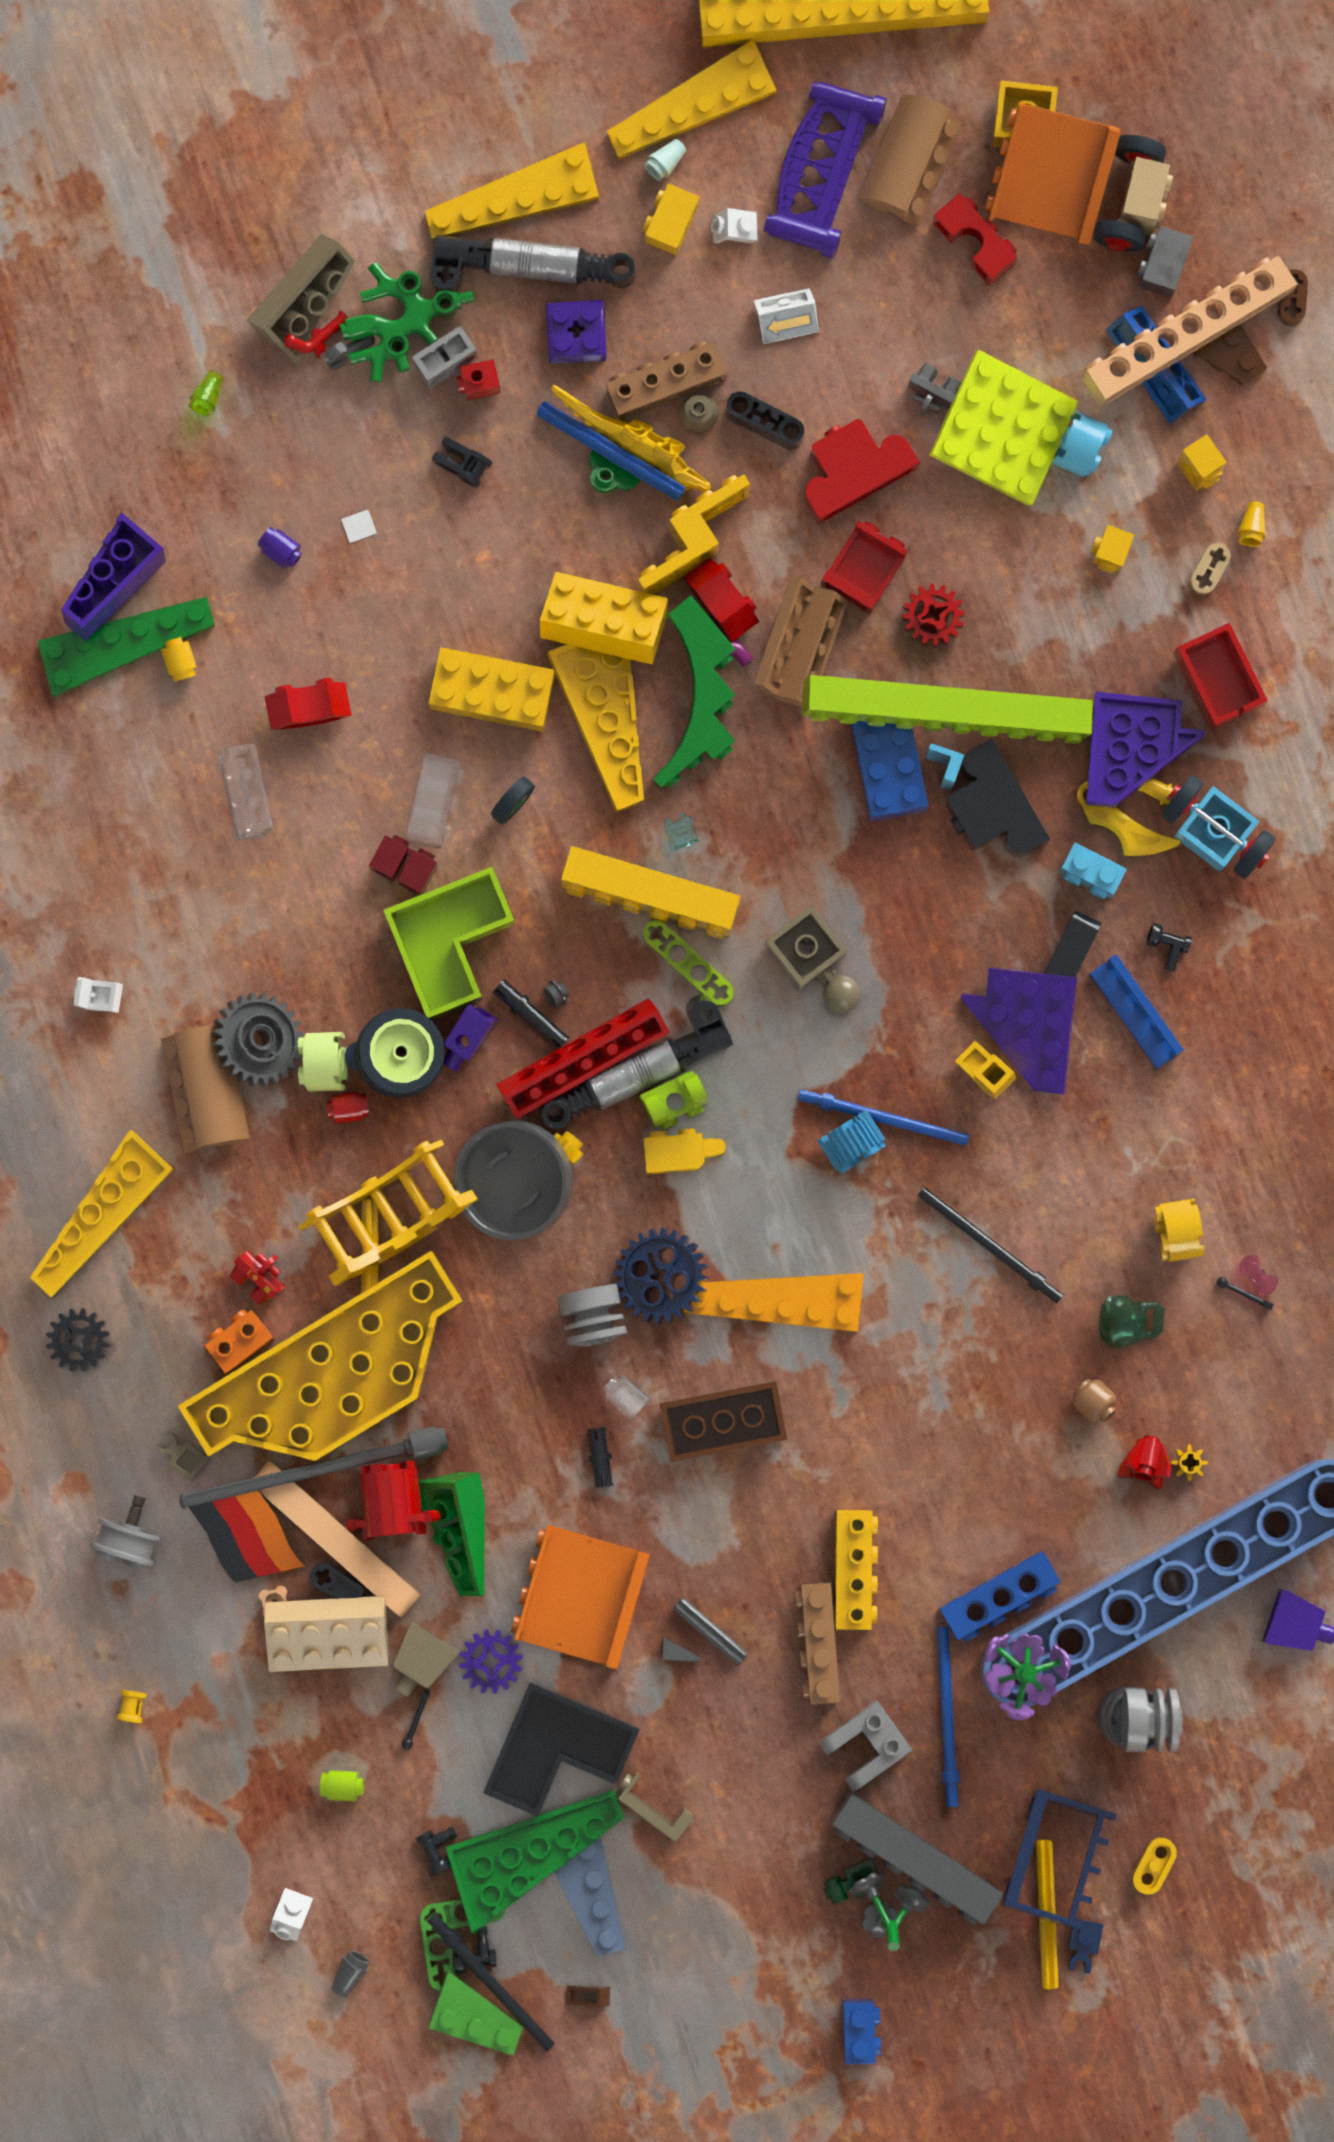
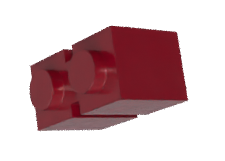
M385 835L369 864L370 870L394 882L404 861L409 856L410 858L397 882H399L400 886L419 896L422 895L438 867L437 862L434 861L435 856L422 848L418 852L407 847L409 842L397 835H393L392 838Z

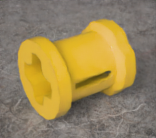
M121 1689L123 1698L120 1713L116 1714V1719L142 1723L143 1719L140 1715L143 1699L147 1697V1693Z

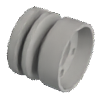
M617 1284L604 1285L557 1296L561 1316L575 1317V1322L563 1327L564 1332L578 1331L577 1336L566 1338L567 1346L588 1347L611 1342L615 1338L627 1334L626 1326L612 1328V1322L624 1319L623 1314H609V1308L620 1304Z
M1124 1688L1121 1705V1735L1124 1751L1145 1752L1148 1739H1153L1155 1751L1162 1752L1165 1739L1167 1751L1176 1753L1182 1734V1708L1179 1704L1177 1690L1168 1689L1164 1702L1162 1690L1156 1689L1152 1702H1148L1147 1693L1144 1688Z

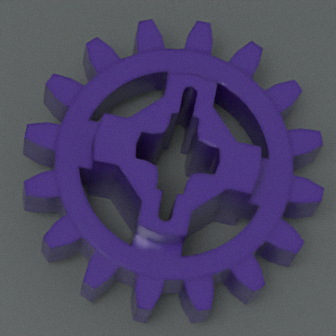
M485 1629L484 1637L482 1638L477 1633L473 1634L475 1642L472 1644L466 1641L464 1644L469 1649L468 1652H460L459 1654L461 1657L466 1658L465 1662L459 1664V1668L467 1669V1673L462 1678L468 1679L471 1677L473 1681L470 1687L473 1689L477 1684L481 1685V1693H485L487 1687H491L493 1694H497L498 1686L500 1685L505 1690L509 1689L507 1681L516 1682L518 1680L513 1674L514 1671H522V1667L516 1665V1661L523 1659V1655H515L514 1652L519 1647V1644H513L512 1646L509 1644L511 1635L506 1636L504 1639L500 1638L501 1630H497L494 1636H490L489 1630ZM494 1642L502 1644L509 1653L501 1654L495 1649ZM483 1643V1653L479 1658L471 1659L475 1648ZM488 1647L493 1658L499 1659V1663L494 1666V1676L489 1666L483 1665V1660L487 1659V1654L489 1653ZM511 1664L508 1673L499 1680L498 1671L503 1665ZM473 1670H482L487 1674L488 1681L480 1679Z

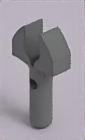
M370 336L353 341L347 345H344L341 341L325 353L327 358L324 360L330 369H338L346 364V360L349 357L348 354L361 351L373 345L375 338Z

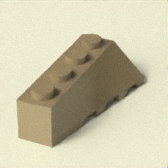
M321 234L249 316L247 322L268 343L292 363L298 365L302 358L301 352L290 347L286 348L283 343L285 336L292 334L294 337L305 342L312 338V330L315 328L320 317L324 318L329 309L327 305L332 295L338 293L355 260L338 242Z

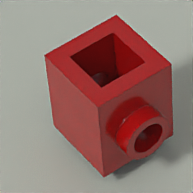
M494 359L460 366L461 376H457L456 380L460 394L466 393L467 401L501 394Z

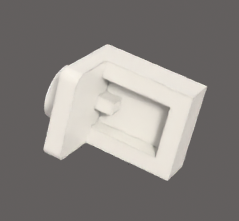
M726 208L714 214L711 222L713 242L721 243L725 240L753 243L757 241V212Z
M78 977L77 985L74 989V1006L92 1011L119 1013L123 984Z
M285 1888L272 1919L270 1931L283 1940L292 1939L297 1941L313 1898Z

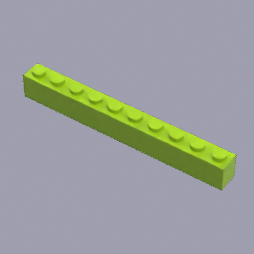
M810 675L803 681L802 716H810L812 721L817 722L828 721L829 718L839 719V722L842 724H855L857 721H867L869 726L875 727L885 726V723L896 724V727L899 729H912L914 726H924L926 731H941L942 728L953 729V733L967 734L970 733V730L981 731L983 736H997L998 733L1009 734V738L1023 739L1026 738V735L1037 736L1039 741H1053L1054 738H1063L1066 743L1077 744L1092 734L1093 700Z

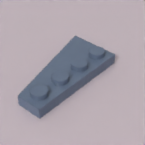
M599 1838L555 1872L596 1956L626 1949L601 1838Z

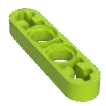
M654 920L646 924L643 930V938L650 948L698 992L709 997L716 1006H726L731 1002L734 993L733 987L719 972L662 921ZM660 927L663 929L661 935L666 941H668L670 936L675 940L668 943L665 950L661 951L659 948L663 946V943L657 938L653 941L649 939L651 936L650 928L656 930ZM672 947H683L686 951V957L679 962L673 961L669 956V951ZM701 965L706 968L708 973L706 979L695 981L691 977L690 972L694 966ZM713 975L717 978V980L713 981L714 985L720 989L723 986L727 988L725 993L728 996L727 999L724 1000L720 997L716 1000L714 998L715 991L710 986L707 991L702 988L709 983Z

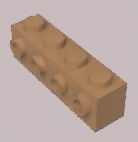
M699 342L691 346L690 351L683 354L673 352L663 358L664 361L653 365L652 362H648L637 367V371L626 375L623 372L612 376L609 379L610 382L606 383V391L617 418L625 420L725 381L727 373L715 343Z
M831 1583L800 1584V1591H795L796 1608L802 1609L803 1621H798L799 1639L804 1638L805 1650L800 1651L801 1669L807 1668V1680L802 1681L803 1698H809L810 1705L839 1703L840 1693Z

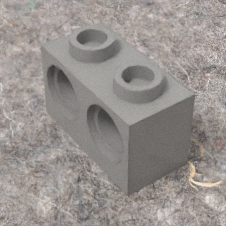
M459 326L414 355L412 360L415 369L428 388L431 389L460 370V366L468 365L478 357L476 348L462 327Z

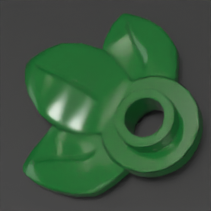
M594 450L591 451L589 456V464L592 468L590 483L597 492L609 493L614 489L627 491L633 489L641 481V479ZM601 475H605V476L609 477L610 479H609V480H603V479H601L600 476H601Z

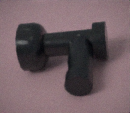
M1152 923L1146 945L1152 947L1158 946L1159 943L1169 945L1170 949L1164 969L1175 972V965L1180 957V953H1188L1192 937L1185 936L1183 938L1163 932V927L1160 924Z
M453 1826L435 1835L430 1830L415 1838L417 1843H421L431 1863L427 1868L430 1877L451 1867L450 1861L447 1858H441L436 1847L446 1843L451 1838L458 1837Z
M482 1928L476 1932V1936H478V1954H474V1956L483 1965H491V1968L497 1967L495 1949H489L488 1929ZM454 1952L455 1974L465 1973L468 1966Z

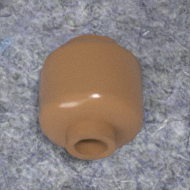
M1087 1379L1073 1393L1075 1397L1073 1406L1090 1423L1100 1420L1105 1423L1116 1412L1114 1406L1117 1397L1101 1380L1091 1381Z

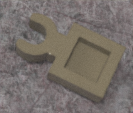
M167 1431L165 1435L171 1439V1446L163 1448L162 1445L157 1443L155 1447L160 1453L172 1455L173 1457L168 1464L189 1482H192L210 1459L187 1440L180 1446L176 1435Z

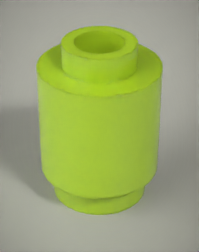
M330 1770L329 1773H322L320 1780L321 1797H327V1800L356 1802L358 1796H363L364 1778H359V1772Z

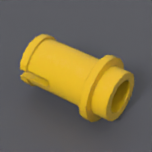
M1152 778L1139 788L1138 791H1142L1159 800L1161 805L1163 803L1168 805L1170 801L1167 797L1174 788H1172L1173 784L1171 783L1168 786Z

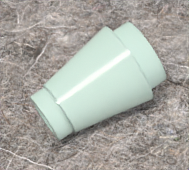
M674 139L649 155L647 162L644 164L646 171L657 181L668 178L686 153L685 146L679 140Z

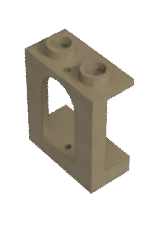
M637 1771L633 1776L627 1773L617 1787V1790L620 1791L618 1799L676 1842L693 1820V1813L683 1807L673 1822H671L630 1791L639 1779L640 1774Z

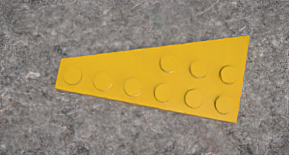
M568 644L549 651L547 656L553 670H555L557 679L615 812L617 813L644 801L639 761V739L636 728L637 718L630 659Z

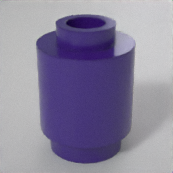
M268 528L258 542V546L262 549L261 552L284 569L288 566L294 567L302 556L300 552L301 545L280 529Z

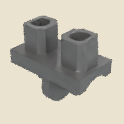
M927 363L920 368L917 374H912L908 385L909 388L918 392L915 394L913 401L922 405L919 413L923 416L928 409L937 414L942 406L949 409L961 383L955 378L948 376L942 388L932 382L938 370Z

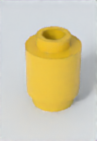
M181 637L164 642L166 648L161 649V653L169 676L172 675L174 682L195 676L194 668L197 666L189 641L182 642Z

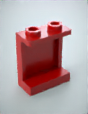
M858 521L834 563L823 576L821 585L828 590L837 592L851 604L871 614L906 558L908 551L904 549L905 544L897 538L890 536L888 539L879 533L880 529L872 523L866 521L863 524Z

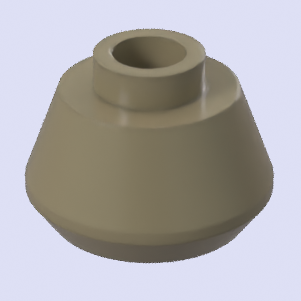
M700 393L692 394L681 403L679 418L683 426L688 430L697 433L705 432L715 425L718 419V407L711 397Z

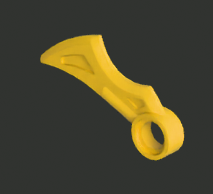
M1088 781L1079 787L1076 793V800L1078 805L1084 810L1090 825L1103 826L1115 833L1121 842L1124 856L1152 855L1180 845V840L1161 835L1143 827L1116 807L1086 805L1083 792L1087 789Z

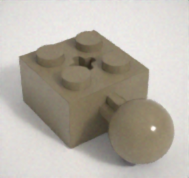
M812 905L765 940V947L800 991L818 978L824 986L823 999L830 1010L836 1013H847L858 1005L860 989L857 983L847 976H838L832 969V966L844 958L848 951ZM803 942L805 945L812 944L811 954H802L799 951L801 948L800 943Z

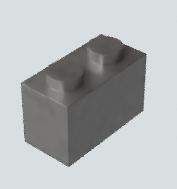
M1160 226L1157 235L1151 233L1146 250L1151 251L1148 261L1142 260L1137 277L1142 278L1139 287L1172 298L1193 237Z

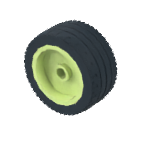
M406 1008L389 1009L373 1017L360 1032L355 1047V1061L363 1080L378 1093L394 1098L413 1096L425 1090L439 1075L445 1058L444 1042L436 1025L422 1013ZM397 1047H402L406 1051L404 1057L396 1055Z

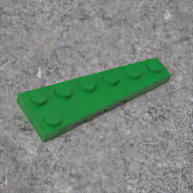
M203 597L104 623L87 641H84L74 631L38 640L51 694L53 697L62 695L86 684L92 679L101 675H107L113 672V670L128 663H134L153 652L161 651V649L166 648L164 643L166 641L179 637L183 641L215 627L208 598Z

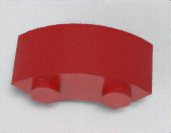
M709 557L682 578L712 621L733 642L759 623L754 613L757 607L748 595L743 597L730 580L732 574L725 564L720 563L718 565Z
M323 678L315 681L316 685L292 688V685L276 687L275 693L264 696L271 730L310 727L352 716L345 682H333V678Z

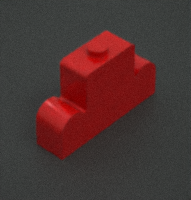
M856 419L842 428L836 425L824 433V438L812 444L811 457L823 477H815L808 482L804 499L816 522L820 525L919 468L920 461L908 441L901 435L892 434L887 436L883 440L881 448H878L861 419Z

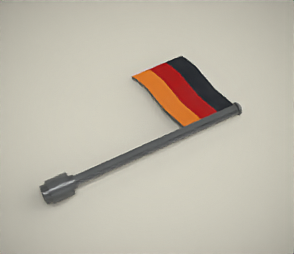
M436 1426L408 1432V1438L403 1439L401 1443L193 1493H181L179 1503L184 1510H187V1507L191 1510L206 1531L221 1566L235 1583L305 1566L304 1563L289 1546L276 1514L259 1490L407 1455V1457L413 1456L414 1461L442 1455V1451L448 1450L446 1434L443 1427L436 1428Z

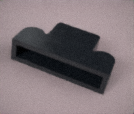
M991 738L970 750L963 759L961 770L967 779L974 782L949 795L945 803L953 817L950 819V823L958 835L963 834L972 850H977L996 838L1006 835V850L1016 857L1025 856L1047 844L1050 840L1048 834L994 740Z

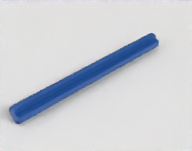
M544 401L537 410L538 417L673 500L679 501L683 497L686 488L682 484L547 401Z

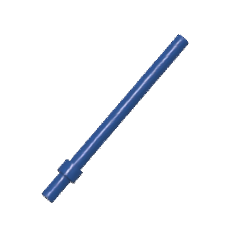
M800 1089L798 1093V1101L817 1105L820 1110L830 1112L832 1109L857 1116L867 1109L872 1119L879 1123L967 1146L969 1140L968 1134L834 1098L835 1095L823 1092L821 1095Z
M936 1627L944 1771H941L942 1783H945L946 1807L958 1806L957 1782H960L959 1770H956L949 1630L948 1627Z

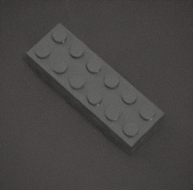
M850 1791L830 1820L832 1825L835 1826L833 1831L836 1835L847 1842L853 1838L859 1842L857 1846L859 1850L873 1859L876 1855H879L885 1859L883 1861L884 1866L897 1875H900L902 1871L909 1875L907 1880L923 1892L929 1888L935 1892L933 1894L934 1899L949 1909L952 1904L959 1908L957 1913L973 1925L977 1921L985 1924L1003 1896V1893L997 1887Z

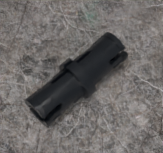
M606 1427L597 1428L598 1440L596 1428L587 1429L591 1456L588 1457L589 1462H592L595 1488L604 1487V1485L605 1487L614 1486L609 1459H612V1454L608 1453Z

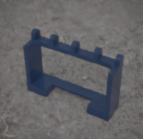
M1040 1789L1035 1790L1026 1817L1028 1822L1013 1874L1008 1879L1001 1906L1068 1928L1073 1927L1084 1930L1085 1924L1075 1921L1080 1901L1091 1904L1093 1898L1082 1895L1088 1872L1095 1875H1100L1101 1869L1091 1866L1096 1845L1108 1846L1109 1840L1099 1837L1103 1820L1106 1818L1115 1821L1117 1814ZM1046 1802L1096 1817L1067 1918L1018 1903Z

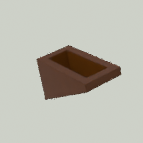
M567 1985L566 2004L589 2007L610 2006V1987Z

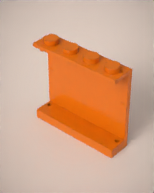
M1018 102L1017 110L1012 109L1007 126L1012 127L1009 138L1004 137L1000 149V155H1004L1002 166H996L992 183L997 184L994 195H988L985 205V211L989 212V220L993 221L994 218L1077 238L1078 243L1090 245L1120 137V129Z
M547 1525L546 1530L540 1529L535 1546L541 1547L538 1559L532 1557L527 1575L532 1576L530 1587L524 1586L519 1603L524 1604L521 1616L515 1615L511 1632L516 1633L514 1640L524 1641L617 1669L650 1554Z

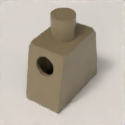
M413 1621L407 1630L393 1664L395 1669L402 1672L393 1688L409 1697L417 1683L428 1689L454 1661L460 1651Z

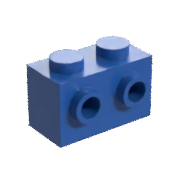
M873 1999L842 2000L845 2064H876V2056H881L880 2037H875V2025H880V2007H874Z

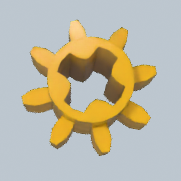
M568 1131L562 1136L556 1132L554 1137L564 1148L569 1161L576 1165L583 1156V1153L579 1151L583 1143Z
M1187 1444L1186 1452L1182 1453L1179 1449L1174 1450L1178 1457L1177 1460L1170 1461V1463L1178 1468L1175 1473L1176 1477L1184 1473L1186 1474V1480L1191 1481L1193 1473L1200 1477L1203 1476L1202 1471L1199 1469L1201 1465H1206L1208 1462L1201 1461L1202 1449L1192 1452L1191 1444ZM1188 1454L1191 1460L1196 1461V1465L1191 1466L1190 1471H1188L1187 1466H1182V1460L1187 1459Z

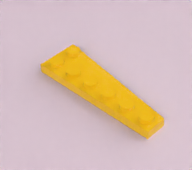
M131 1129L30 1278L53 1298L174 1169Z

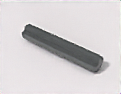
M681 1598L674 1606L675 1612L736 1664H741L747 1657V1651L685 1598Z

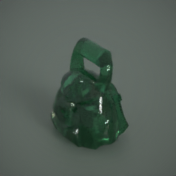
M1118 1294L1108 1297L1101 1304L1098 1331L1100 1332L1101 1341L1105 1342L1109 1348L1122 1349L1138 1343L1140 1339L1157 1337L1163 1332L1165 1308L1158 1302L1134 1301L1126 1295ZM1154 1309L1152 1331H1146V1311Z

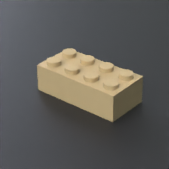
M385 1596L266 1602L264 1625L269 1672L388 1666L389 1641Z

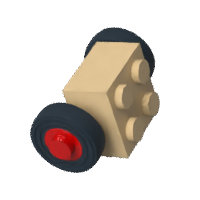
M1121 135L1119 137L1115 156L1131 164L1133 168L1130 173L1120 219L1101 220L1096 223L1093 239L1097 243L1115 251H1140L1144 246L1146 235L1151 236L1154 227H1160L1167 204L1162 202V200L1166 201L1173 180V175H1168L1170 165L1163 163L1166 147L1160 142L1140 135Z

